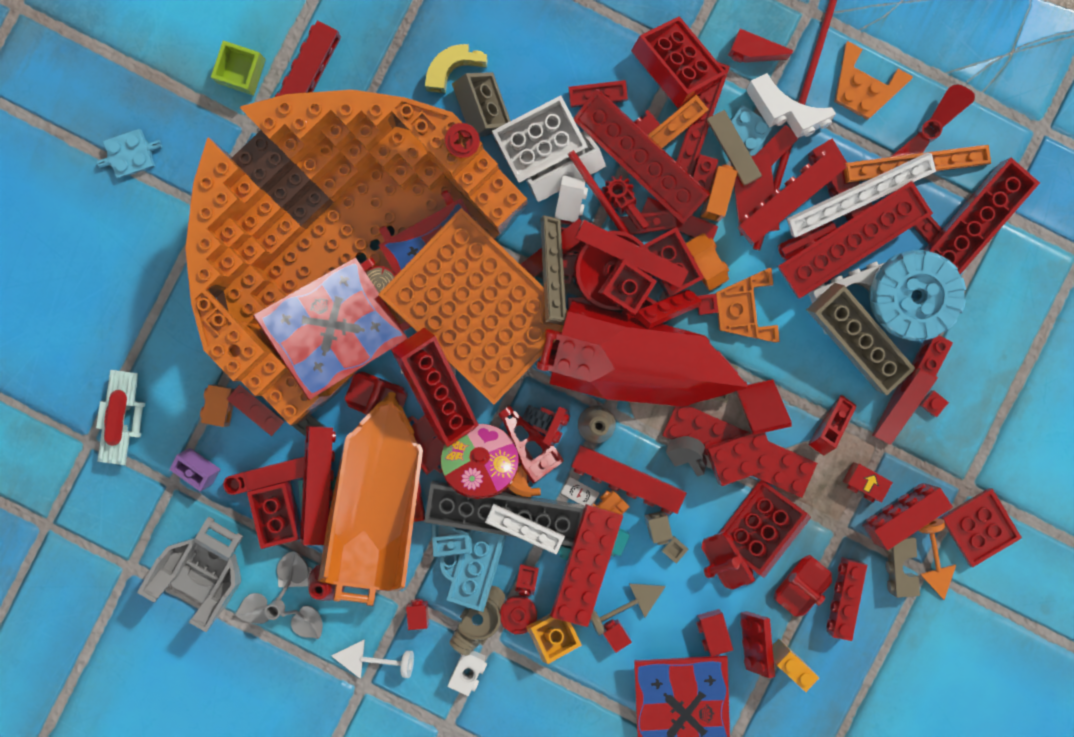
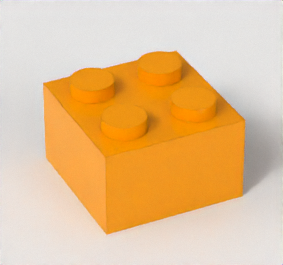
M550 614L526 626L544 663L549 664L582 646L572 624L552 618Z

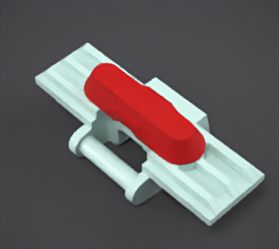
M110 370L106 401H100L96 428L102 429L97 462L126 465L130 436L141 437L139 432L142 411L146 403L135 401L138 373ZM131 406H135L132 430L128 431V425H124L125 412L130 410Z

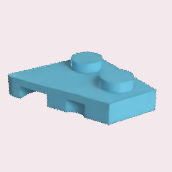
M432 524L433 557L472 553L470 533L455 527Z

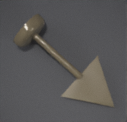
M629 583L636 598L635 600L601 617L593 610L590 621L598 636L602 635L605 631L602 621L636 604L639 605L645 618L666 586Z

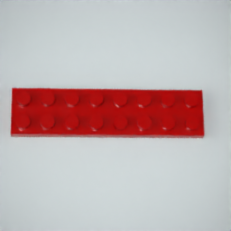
M599 89L593 92L573 118L592 139L682 224L686 223L711 195Z
M910 181L777 267L797 298L800 299L932 215L933 212L913 181Z
M688 405L684 407L674 406L662 436L671 440L689 436L698 439L705 447L747 433V431ZM769 442L777 467L752 476L802 498L818 463Z

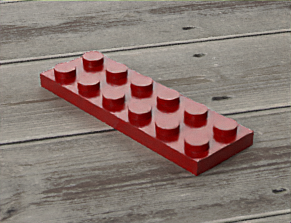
M585 504L550 614L552 618L588 627L623 519L622 514Z

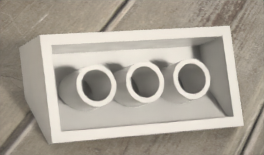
M584 131L581 135L588 148L577 153V155L591 175L606 167L600 148ZM567 158L530 177L526 182L532 194L539 202L560 191L563 175L583 179L571 159Z

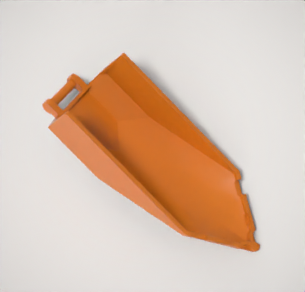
M389 392L359 425L346 436L327 522L318 578L319 582L336 585L333 601L336 602L344 600L366 603L367 606H373L376 591L397 592L405 588L423 449L420 444L418 445L413 435L414 431L402 406L398 404L394 392ZM342 587L367 589L369 591L368 595L342 592Z

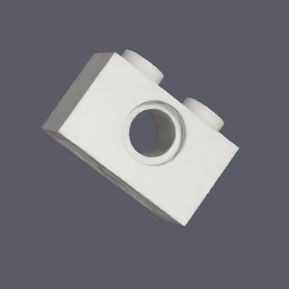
M474 650L468 656L461 654L449 680L448 687L469 696L471 690L475 692L479 680L476 679L479 673L483 674L487 663H485L486 656ZM469 668L474 673L472 675H466L464 673V670Z

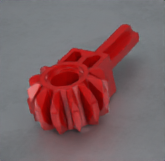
M621 175L618 179L612 176V182L606 180V186L602 187V192L609 203H613V207L617 208L621 215L626 212L640 232L646 230L649 224L636 208V198L632 191L634 186L629 184L630 180L627 178L623 181ZM618 189L623 191L621 194L618 195L613 193L615 190Z

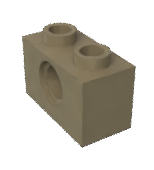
M663 511L644 515L649 537L653 543L663 545L669 543L670 539H673L668 516Z

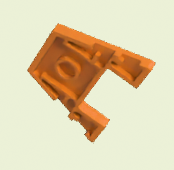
M847 41L844 45V55L841 61V72L838 78L834 102L868 120L900 91L913 76L898 68L888 85L854 67L863 49Z
M772 268L763 270L715 293L717 295L719 311L717 313L719 331L774 343L780 342L778 325L758 327L754 287L773 285Z

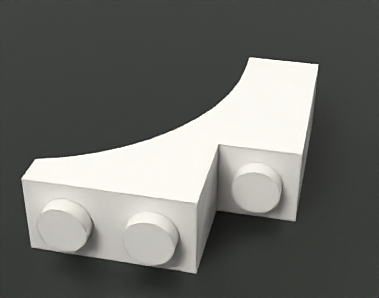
M768 73L751 80L746 90L769 128L774 125L780 126L787 121L797 139L804 135L808 137L819 128H827L832 124V119L836 115L832 107L815 108L792 100L779 90Z

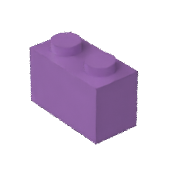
M188 448L176 455L169 470L201 492L214 483L221 469L193 449Z

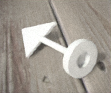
M365 639L331 655L360 679L362 662L400 666L403 678H410L414 664V653L409 650L404 652L401 661L363 657Z

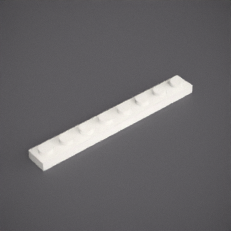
M927 152L787 218L791 235L796 238L892 193L910 181L915 182L936 172L932 154Z

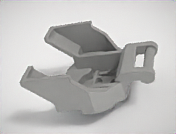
M211 517L205 520L195 538L174 543L162 552L155 560L137 592L150 601L156 602L171 583L172 587L183 591L202 603L189 623L204 632L210 629L241 584L240 569L234 552L243 539V535L233 533L214 522L215 519ZM212 529L231 540V544L227 546L207 534L208 530Z

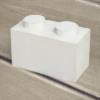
M563 175L555 218L575 222L578 220L579 215H583L584 204H581L582 199H586L588 192L584 179Z

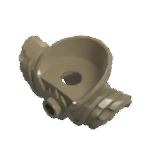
M491 586L484 612L465 608L460 615L462 621L454 631L449 642L456 652L468 656L479 644L484 645L486 640L497 632L500 626V610L505 602V594L499 587ZM474 615L482 616L483 623L476 626L472 623Z

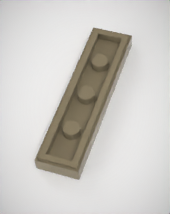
M723 110L709 117L707 122L734 170L738 171L737 175L743 186L761 178L762 175L726 111Z

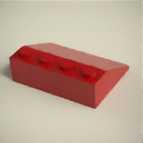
M680 16L640 35L631 49V52L677 108L685 105L695 95L699 96L727 74Z
M760 480L721 532L726 531L733 537V543L747 566L765 578L811 517L766 482Z

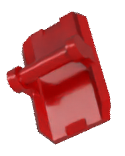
M358 372L353 375L345 396V402L348 407L368 415L389 392L396 394L395 398L403 408L408 393L399 385L365 372Z
M723 531L703 539L701 549L710 562V565L704 568V574L707 578H712L717 574L722 584L728 589H736L755 581L753 570L745 563L730 534Z
M808 555L801 559L777 588L774 599L795 617L804 616L814 604L819 606L824 602L825 596L822 594L832 583V572L814 557Z

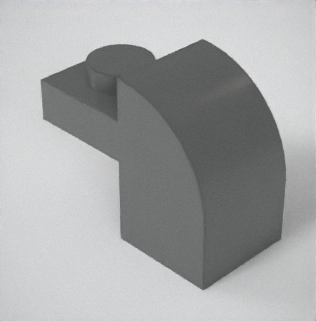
M689 436L669 440L666 453L674 466L689 463L697 477L705 474L707 459L703 455L705 446L701 441Z

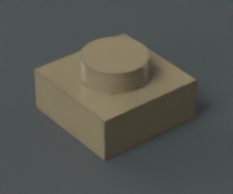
M672 536L673 539H670L669 543L661 551L677 564L689 549L675 536Z

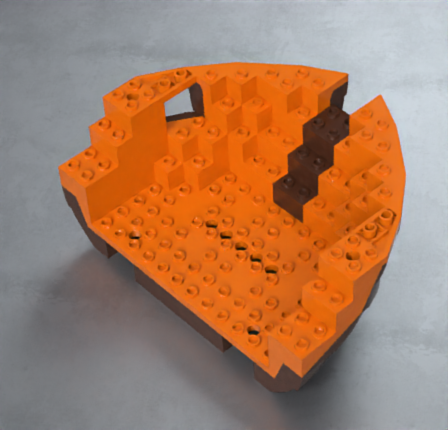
M358 90L285 94L240 107L261 130L233 157L212 139L207 138L193 182L185 247L191 305L203 350L232 381H241L254 396H263L290 425L302 422L336 396L349 383L348 379L357 371L308 400L254 319V314L356 258L360 253L366 255V260L369 258L374 259L376 264L373 267L383 266L393 271L382 250L379 248L374 251L370 247L373 240H379L380 244L385 242L379 232V228L391 226L395 230L393 235L395 236L447 206L441 196V193L445 190L450 193L454 202L460 198L463 200L472 218L496 242L526 208L527 198L499 170L498 163L484 150L481 141L476 153L469 158L459 159L451 155L446 148L445 135L451 126L462 123L453 112L405 97ZM459 133V140L454 144H461L465 149V143L471 138H462ZM386 304L399 325L405 322L390 305Z

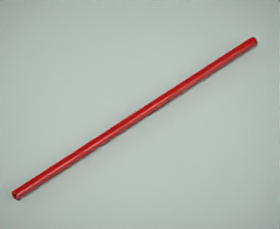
M829 0L798 100L800 104H806L837 0ZM792 146L781 156L773 181L775 191L780 188ZM765 235L754 243V250H761Z

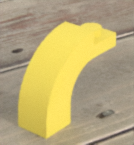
M469 44L448 47L440 52L431 62L426 74V90L428 92L446 93L447 80L454 69L464 65L487 68V54L478 50L470 52Z

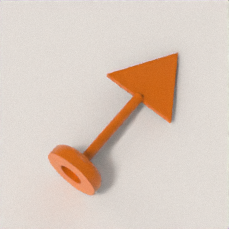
M936 518L918 530L921 533L930 534L936 570L921 573L920 575L945 600L956 564L941 568L935 533L945 528V522L943 519Z

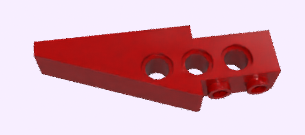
M940 335L923 341L912 362L915 370L897 386L872 436L891 445L938 379L936 375L953 342Z

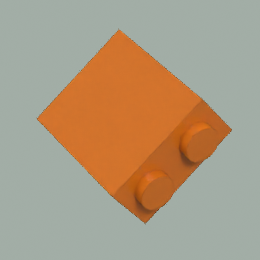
M722 165L716 168L709 189L711 195L704 201L700 215L701 218L719 222L725 217L738 172L733 170L732 166Z

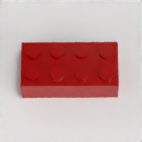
M921 483L910 494L900 496L895 504L885 506L882 509L883 512L867 518L866 523L862 526L874 544L888 551L952 509L953 506L940 487Z

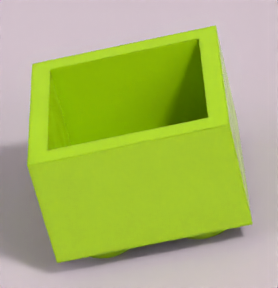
M223 40L211 78L220 85L254 96L266 59L260 52Z

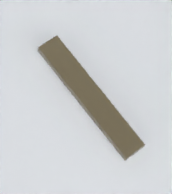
M543 215L540 218L545 320L549 323L564 325L566 320L561 221L560 219Z

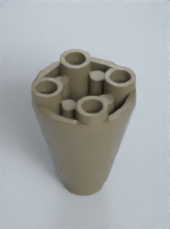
M593 405L586 408L580 414L578 430L580 435L591 443L605 442L615 431V418L603 406ZM597 423H602L603 428L601 430L595 428Z

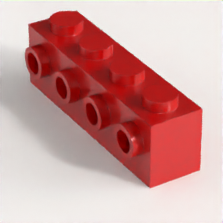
M842 557L838 566V578L834 586L830 617L827 621V632L834 638L848 641L853 640L868 566L859 560Z

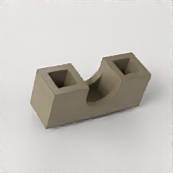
M909 536L888 551L885 550L886 554H888L886 570L889 573V580L887 581V587L890 594L897 598L920 596L919 577L913 573H904L903 564L907 559L917 558L916 538Z

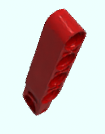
M304 457L228 476L223 483L224 490L230 495H235L302 478L304 474Z

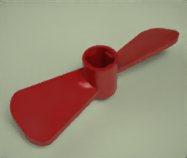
M959 84L949 87L930 120L926 121L919 128L918 134L891 157L923 153L928 144L940 136L942 128L974 102V92Z

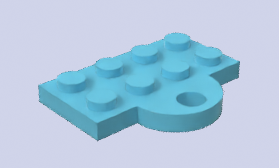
M468 529L467 532L471 534L472 553L453 555L455 561L450 566L447 563L449 556H444L440 559V568L443 575L452 581L446 600L484 612L506 536Z

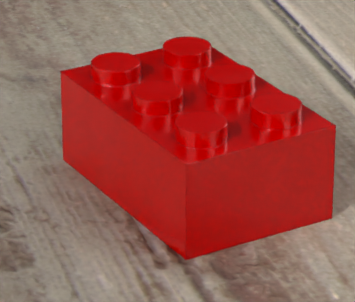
M677 227L644 244L648 251L689 270L681 289L656 278L667 298L704 279Z
M752 431L705 447L716 480L721 486L777 467L766 433L753 435Z
M291 481L247 492L261 549L300 539L301 522Z

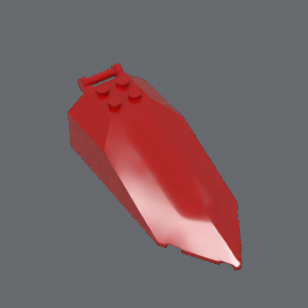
M572 300L562 332L551 329L545 331L544 336L546 340L541 360L537 363V369L552 372L549 384L607 400L684 407L747 388V382L738 375V371L720 351L716 350L709 343L710 340L705 335L664 324L647 329L634 316ZM555 339L560 340L555 361L550 363L548 361L553 341Z

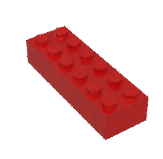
M423 328L391 349L436 437L443 444L449 447L479 426L434 334Z

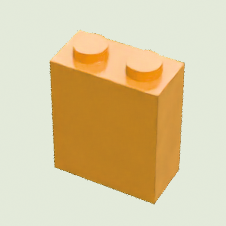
M780 639L773 644L774 663L807 692L819 677Z

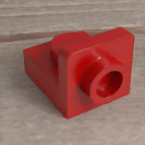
M520 564L515 588L519 595H534L539 568Z

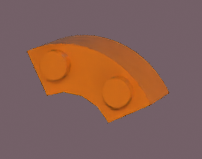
M702 233L686 243L704 276L702 282L709 291L729 280L727 273L729 268L724 261L720 260L715 250L717 246L712 238H708Z

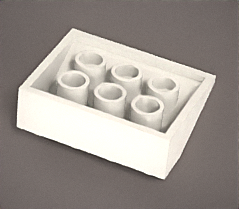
M562 96L492 131L493 138L518 183L569 158L567 154L572 150L577 154L588 148Z

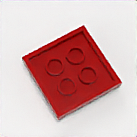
M992 488L986 489L941 516L946 528L970 567H975L1022 539Z

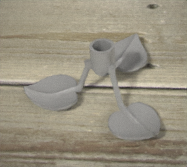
M291 551L282 557L277 566L278 577L288 581L276 600L267 605L268 602L265 596L259 593H251L242 601L235 616L250 623L262 624L269 619L275 620L280 615L285 617L286 615L295 614L291 619L293 631L302 637L319 639L323 629L322 618L319 612L307 605L303 606L299 612L297 610L285 612V604L281 601L291 581L293 583H301L308 576L306 561L298 552Z

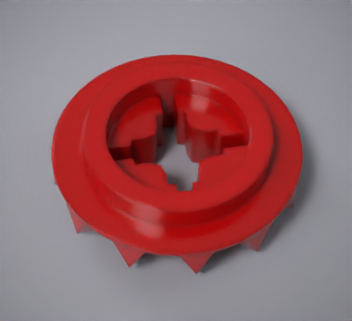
M457 123L448 129L445 135V144L451 155L459 159L469 158L476 153L480 144V138L476 129L471 125ZM459 133L462 138H471L465 143V149L461 144H454L459 140Z

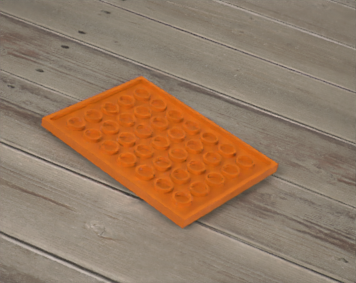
M462 208L378 294L417 332L426 328L434 334L447 361L493 405L540 358L546 340L544 336L545 331L551 329L562 332L564 325L546 322L544 287Z

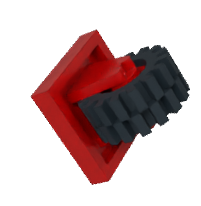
M528 405L522 419L533 424V429L546 434L543 443L551 446L559 443L563 434L560 432L561 428L567 425L571 415L568 414L569 410L563 407H559L555 413L544 407L538 409Z

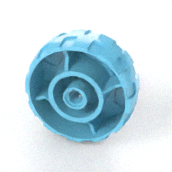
M911 250L897 254L880 266L874 275L869 289L871 311L881 327L898 338L910 341H923L938 337L939 334L951 329L956 324L959 314L963 313L966 303L964 299V291H966L964 279L961 278L957 270L958 268L950 260L937 253L926 250ZM914 290H917L918 297L912 300L911 295Z

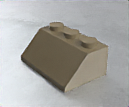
M493 72L466 73L452 83L465 122L476 129L479 137L490 135L493 130L511 121Z

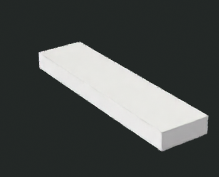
M495 504L492 505L485 523L556 555L565 538L560 533Z

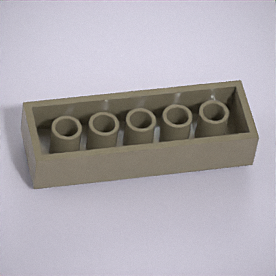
M834 283L806 309L877 391L888 395L915 370V367L845 285Z

